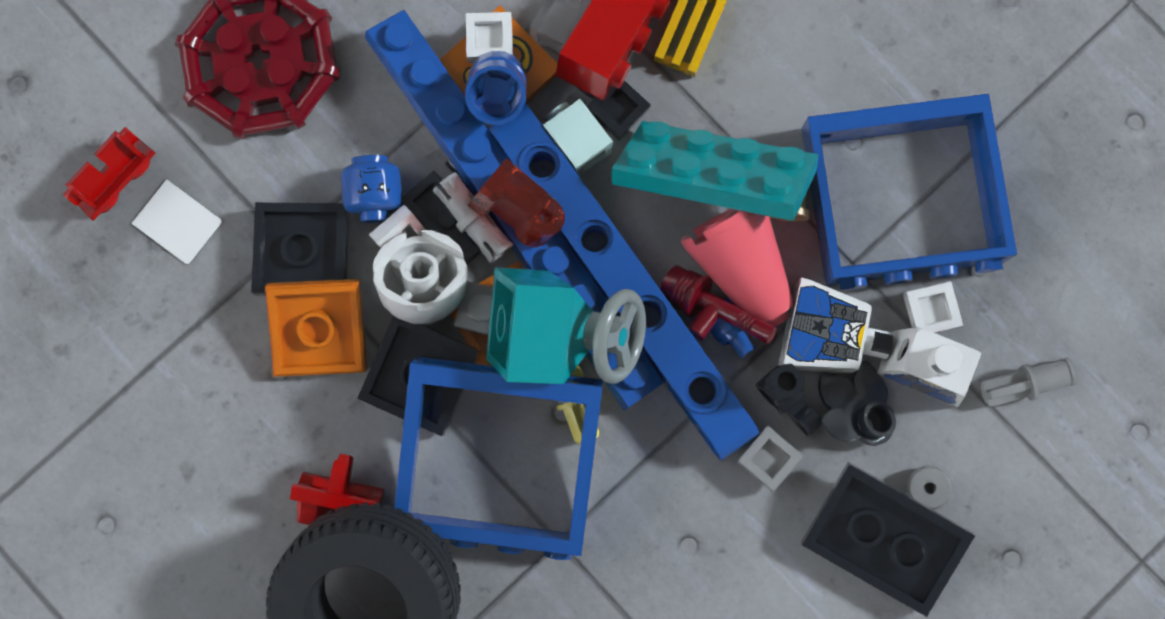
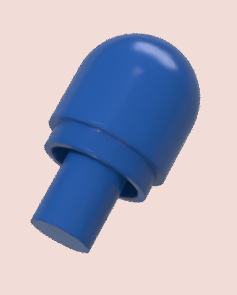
M722 298V299L726 300L727 302H729V303H731V304L734 305V303H733L732 301H730V300H728V299H725V298ZM718 318L710 330V333L717 342H721L723 346L730 344L741 359L756 349L745 334L746 331H742V329Z

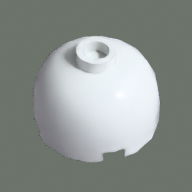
M421 230L422 236L407 238L406 233L395 236L382 246L373 262V281L383 306L396 318L412 324H431L443 320L455 311L466 294L467 265L460 246L449 236L432 230Z

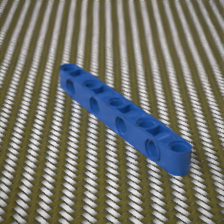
M527 104L524 105L522 112L513 121L503 125H490L487 129L605 298L608 300L619 290L631 289L640 296L644 306H651L658 311L660 322L652 328H646L642 351L716 457L722 461L758 436L759 430L750 415ZM539 160L549 161L555 167L554 172L545 178L534 176L530 172V168ZM595 232L602 234L607 240V246L599 252L586 250L581 242L587 234ZM624 305L621 306V308L617 312V315L619 317L621 315ZM703 380L712 387L713 398L710 403L698 404L691 399L689 386L692 382Z

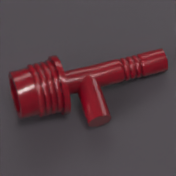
M679 265L673 266L668 271L660 287L666 299L671 302L673 307L684 311L685 316L689 318L694 317L701 310L689 327V331L696 339L704 340L718 318L742 329V331L750 333L751 336L766 344L772 341L777 328L710 293L713 280L708 275L702 276L693 270H687Z

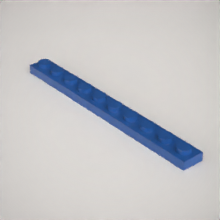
M402 10L366 30L365 39L476 199L481 204L485 203L490 209L488 215L507 239L513 243L511 249L524 268L552 272L572 286L594 312L601 313L608 300L485 124L470 112L464 94L406 11ZM589 350L586 357L595 368L593 350ZM641 351L634 369L627 378L616 384L604 383L622 409L626 410L665 382L645 353ZM607 352L611 369H615L618 366L616 354Z

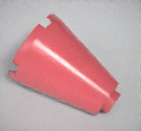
M729 208L693 229L697 237L695 240L688 236L681 238L680 242L684 249L735 306L774 327L790 318L787 310L794 305L770 216Z

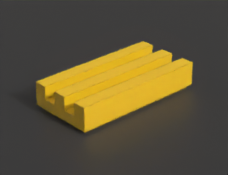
M678 0L654 56V61L695 77L727 0L697 1L675 55L672 57L667 55V51L689 0ZM707 1L715 3L714 9L691 63H686L682 60Z

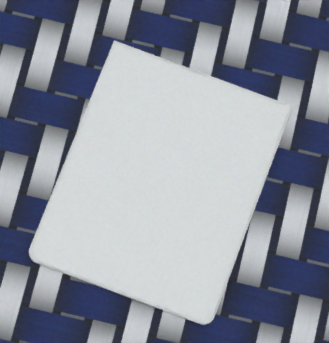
M166 179L131 224L182 262L190 264L220 226L222 220Z

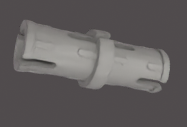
M456 172L440 182L441 186L437 185L434 187L433 192L440 198L458 221L456 227L461 233L467 232L486 256L489 263L500 258L506 253L505 250H509L513 246V243L507 239L488 215L490 212L488 206L485 203H482L483 206L472 200L474 196Z

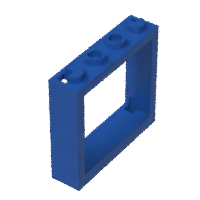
M989 93L807 117L801 128L805 152L819 154L817 171L810 184L826 286L839 284L840 291H850L867 287V280L882 278L885 280V285H896L913 281V274L928 272L930 273V279H942L958 275L959 268L974 266L976 273H988L1003 269L1002 263L1017 255ZM967 125L988 248L841 267L822 144Z
M417 356L410 363L394 509H403V512L406 514L409 512L414 515L413 518L416 520L417 518L424 521L423 524L429 525L433 529V533H437L442 539H450V543L456 547L475 548L481 543L497 545V550L508 554H522L525 552V549L544 551V556L555 560H569L572 558V555L582 556L603 380L570 375L564 384L506 382L492 365ZM425 384L586 404L570 533L411 512Z

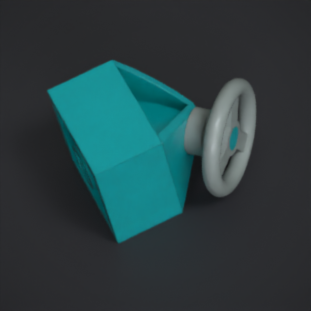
M495 267L486 360L506 382L564 384L589 350H593L595 370L604 382L609 384L619 383L632 372L641 354L646 332L644 304L635 291L622 289L615 292L605 303L601 313L594 312L572 286L550 271ZM624 305L620 317L615 316L621 306ZM631 323H632V330H631V337H630V326H631ZM607 352L616 354L618 366L615 369H611Z

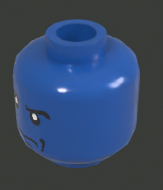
M385 155L351 158L352 164L341 171L343 207L351 214L360 215L361 223L384 222L388 219L387 213L394 212L402 206L400 169L395 164L388 162V156Z

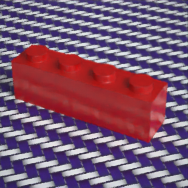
M592 0L559 53L555 76L604 101L612 86L620 89L631 68V64L627 60L633 51L638 54L642 52L652 32L648 25L653 17L659 20L663 17L671 0Z

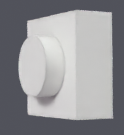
M511 12L466 13V53L468 63H474L481 55L490 51H505L513 55Z
M403 205L369 235L382 248L383 245L395 236L406 233L407 238L422 236L421 230H425V228L413 213Z
M951 281L908 291L903 294L912 328L920 327L934 333H940L963 326Z

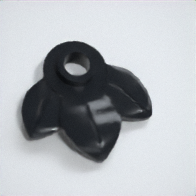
M866 360L862 361L859 370L855 371L851 380L826 372L820 374L818 381L819 396L822 403L829 409L822 416L820 423L833 438L843 442L858 439L869 446H878L890 439L896 427V417L893 410L886 404L888 398L886 384ZM868 419L872 422L873 428L871 427Z

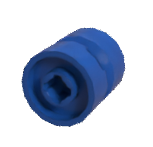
M490 51L481 55L473 63L465 88V101L470 112L479 121L489 125H503L513 121L522 112L526 102L527 73L523 64L514 55L505 51Z

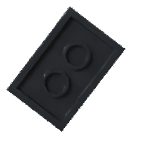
M847 462L803 537L801 544L927 617L975 538V535L954 521L854 464Z

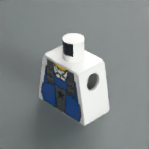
M801 278L795 284L792 297L794 305L789 311L790 318L787 320L779 366L792 363L798 371L853 373L859 370L862 355L885 360L888 358L892 346L893 333L868 327L872 311L871 305L809 279Z
M920 327L893 331V341L889 356L886 360L881 359L877 373L892 381L959 407L965 398L981 352ZM907 347V351L901 359L902 352Z

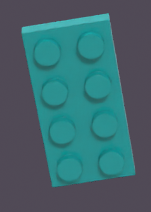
M642 121L612 167V184L794 221L817 171L819 154L804 152L796 147H778L762 144L749 138L736 139L715 135L707 130H688L673 127L659 121Z

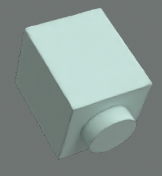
M578 99L572 105L564 102L546 116L548 122L543 127L579 176L612 153L613 141L581 99Z

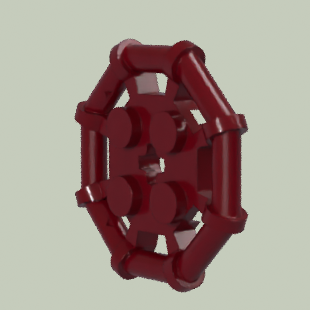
M208 0L182 35H177L175 46L179 48L185 84L186 93L183 95L184 101L188 107H196L230 130L233 137L244 140L250 134L297 126L298 129L306 125V118L333 81L340 79L341 70L336 64L330 29L332 16L327 9H319L307 0ZM265 1L264 12L237 16L233 9L234 6ZM283 5L304 19V21L293 28L282 17L278 16L280 6ZM222 13L228 23L222 25L217 30L216 39L213 43L203 40L206 33ZM314 37L318 62H306L302 41ZM261 49L263 53H270V59L263 61V68L256 69L253 63L248 62V58L253 55L255 50ZM199 55L212 57L215 78L203 82ZM304 76L313 78L294 103L289 96L293 92L292 87L297 80L301 81ZM223 90L241 101L236 113L215 99ZM280 102L284 109L254 115V107Z

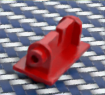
M124 127L119 133L115 130L94 153L97 158L106 164L103 169L99 171L87 161L65 184L68 189L62 195L76 207L79 206L94 221L100 214L108 212L116 204L119 193L131 180H135L145 173L150 165V159L156 153L128 128Z

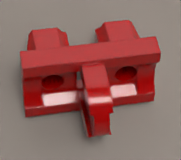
M340 453L338 459L334 460L330 477L303 472L298 484L294 483L291 487L290 500L297 501V522L309 525L319 516L326 515L327 508L338 509V507H348L350 504L355 503L358 505L361 503H369V505L380 503L381 505L385 489L351 482L354 457Z

